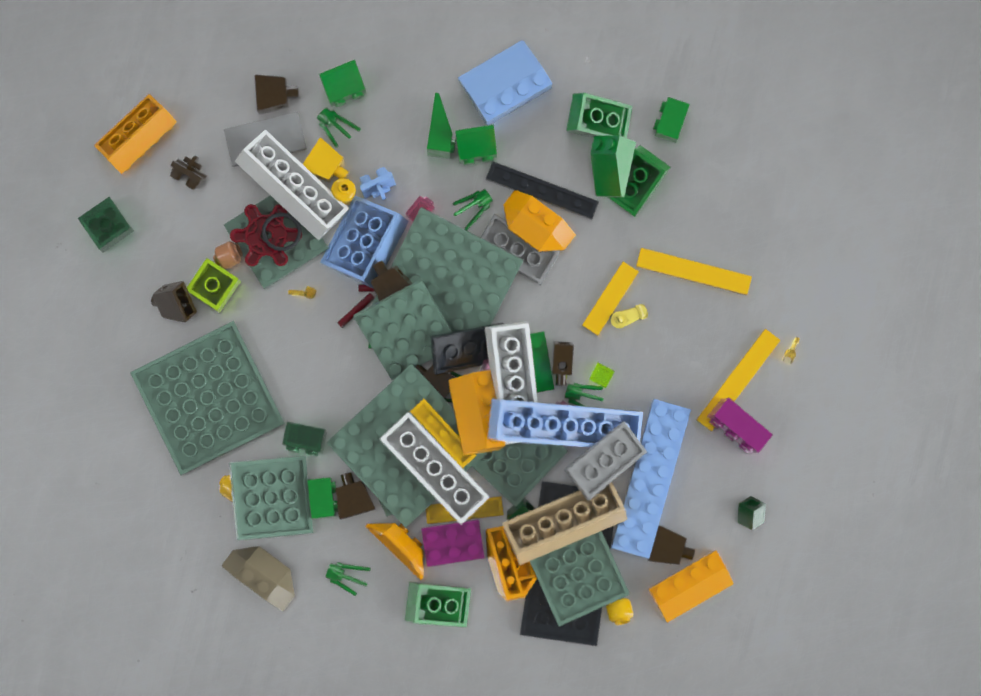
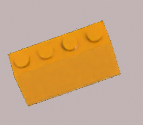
M148 94L94 146L122 174L138 158L142 157L152 145L156 144L166 132L170 131L177 121L157 100Z
M491 371L473 372L448 380L463 456L497 451L506 446L503 440L488 438L492 399H496Z
M714 550L648 588V591L668 623L734 583L718 552Z

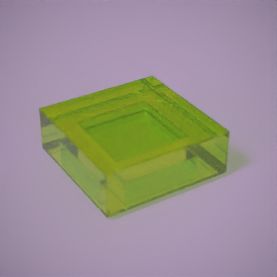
M597 363L589 380L606 389L615 371Z

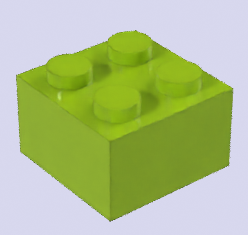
M206 258L187 286L189 294L220 313L241 281Z

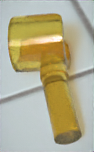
M307 286L305 292L289 290L288 294L301 295L313 299L317 290Z
M796 337L790 349L785 351L783 361L785 357H790L792 359L790 364L794 362L796 357L795 350L800 338Z

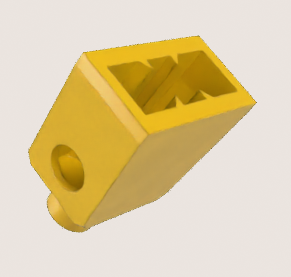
M319 138L303 163L315 177L329 183L334 176L340 179L346 178L349 174L348 170L341 167L344 158L322 138Z

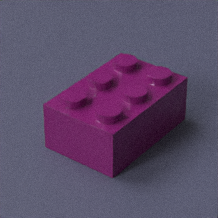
M729 397L721 399L707 416L710 419L709 423L716 429L721 428L725 432L724 436L730 441L735 440L740 444L738 447L746 454L748 452L759 453L773 436L771 432Z
M479 520L466 521L462 524L453 523L421 528L427 567L485 558Z

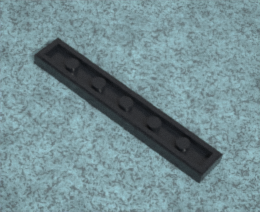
M492 161L486 180L531 195L540 201L591 220L599 203L597 200Z

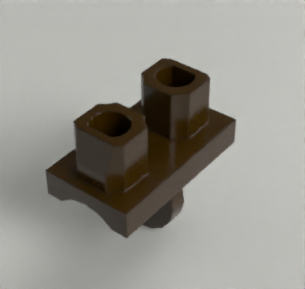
M196 155L192 159L186 156L183 161L180 159L173 160L170 165L173 167L170 177L179 181L183 174L187 175L189 178L185 185L193 190L206 180L207 175L200 172L202 165L197 163L199 157Z

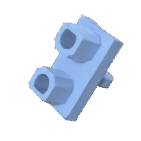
M385 167L377 169L376 174L378 177L371 180L369 175L360 177V188L365 199L373 196V198L381 196L382 200H385V193L391 191L390 187L396 185L391 171L388 172Z

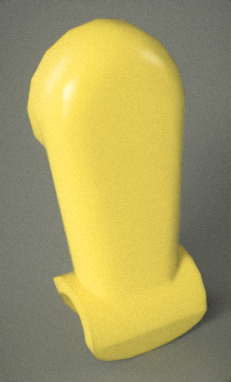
M643 304L635 305L634 308L615 312L611 316V323L615 328H624L639 319H646L648 311Z

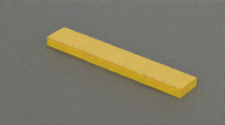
M645 248L640 249L636 267L746 296L752 278L749 275Z
M764 329L696 421L712 432L715 427L709 423L710 419L707 417L721 399L728 397L732 401L737 399L780 342V339L767 329Z

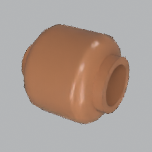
M228 241L215 248L213 259L218 266H221L223 269H229L241 262L243 253L237 243L234 244Z

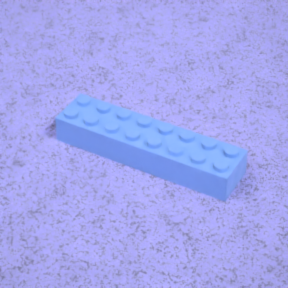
M492 399L488 438L503 441L592 447L618 424L625 421L640 441L643 412Z
M657 399L652 400L640 442L647 453L634 463L623 502L627 520L617 524L611 544L612 549L649 559L691 409Z

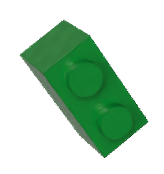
M668 97L666 102L662 101L659 110L662 113L661 119H656L653 130H656L655 136L676 143L690 104Z
M331 477L308 480L311 519L336 517L335 512H338L337 501H334L333 494L336 493V481L332 482Z

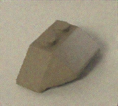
M260 546L233 550L221 565L237 580L283 612L295 597L290 568Z

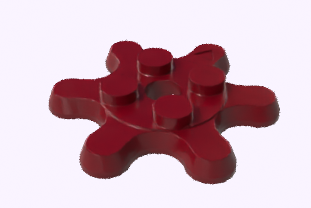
M277 204L270 214L263 215L259 212L256 205H247L244 213L249 220L248 226L244 229H233L230 233V239L233 242H244L248 245L249 252L245 256V263L250 267H254L258 264L261 257L270 256L276 265H286L288 256L285 252L270 248L261 238L262 226L267 218L276 213H287V210L280 204ZM284 217L272 219L266 227V231L272 235L269 242L277 247H284L287 242H294L297 237V228H287L283 223Z

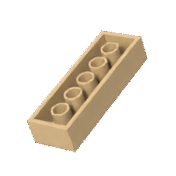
M611 482L590 500H587L581 491H577L502 524L518 563L521 565L626 521L627 516L621 499Z

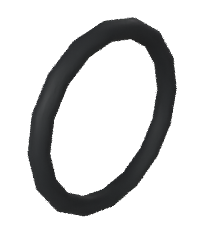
M276 213L264 222L262 237L270 248L277 251H286L298 244L302 230L300 223L292 215ZM287 217L296 224L298 230L297 237L291 245L277 247L269 242L266 236V227L272 219Z

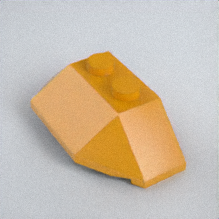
M514 190L503 204L508 230L538 252L565 250L576 235L563 218L531 195Z
M372 523L365 526L420 580L424 578V552L421 548L423 544L416 537L411 539L407 535L409 532L407 528L402 524L398 526L396 523Z
M503 526L486 529L487 557L497 591L506 601L525 598L537 579L530 561L519 565Z

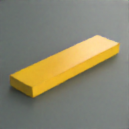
M622 262L582 326L598 336L639 271Z
M425 399L410 411L462 469L477 456L476 454L463 456L459 436Z
M502 496L489 497L466 520L504 515ZM441 503L431 504L425 509L427 524L457 521Z

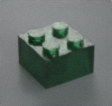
M110 197L78 217V220L101 252L106 251L134 232Z
M287 422L282 445L286 447L287 451L299 453L300 449L305 450L306 455L318 457V453L323 454L327 431L321 428Z

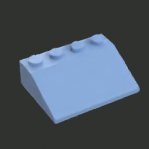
M523 40L458 77L486 126L552 89L551 80Z
M355 195L348 207L349 210L345 213L328 246L329 249L324 253L320 263L373 288L371 280L378 277V274L372 266L381 260L387 265L409 221L395 211Z

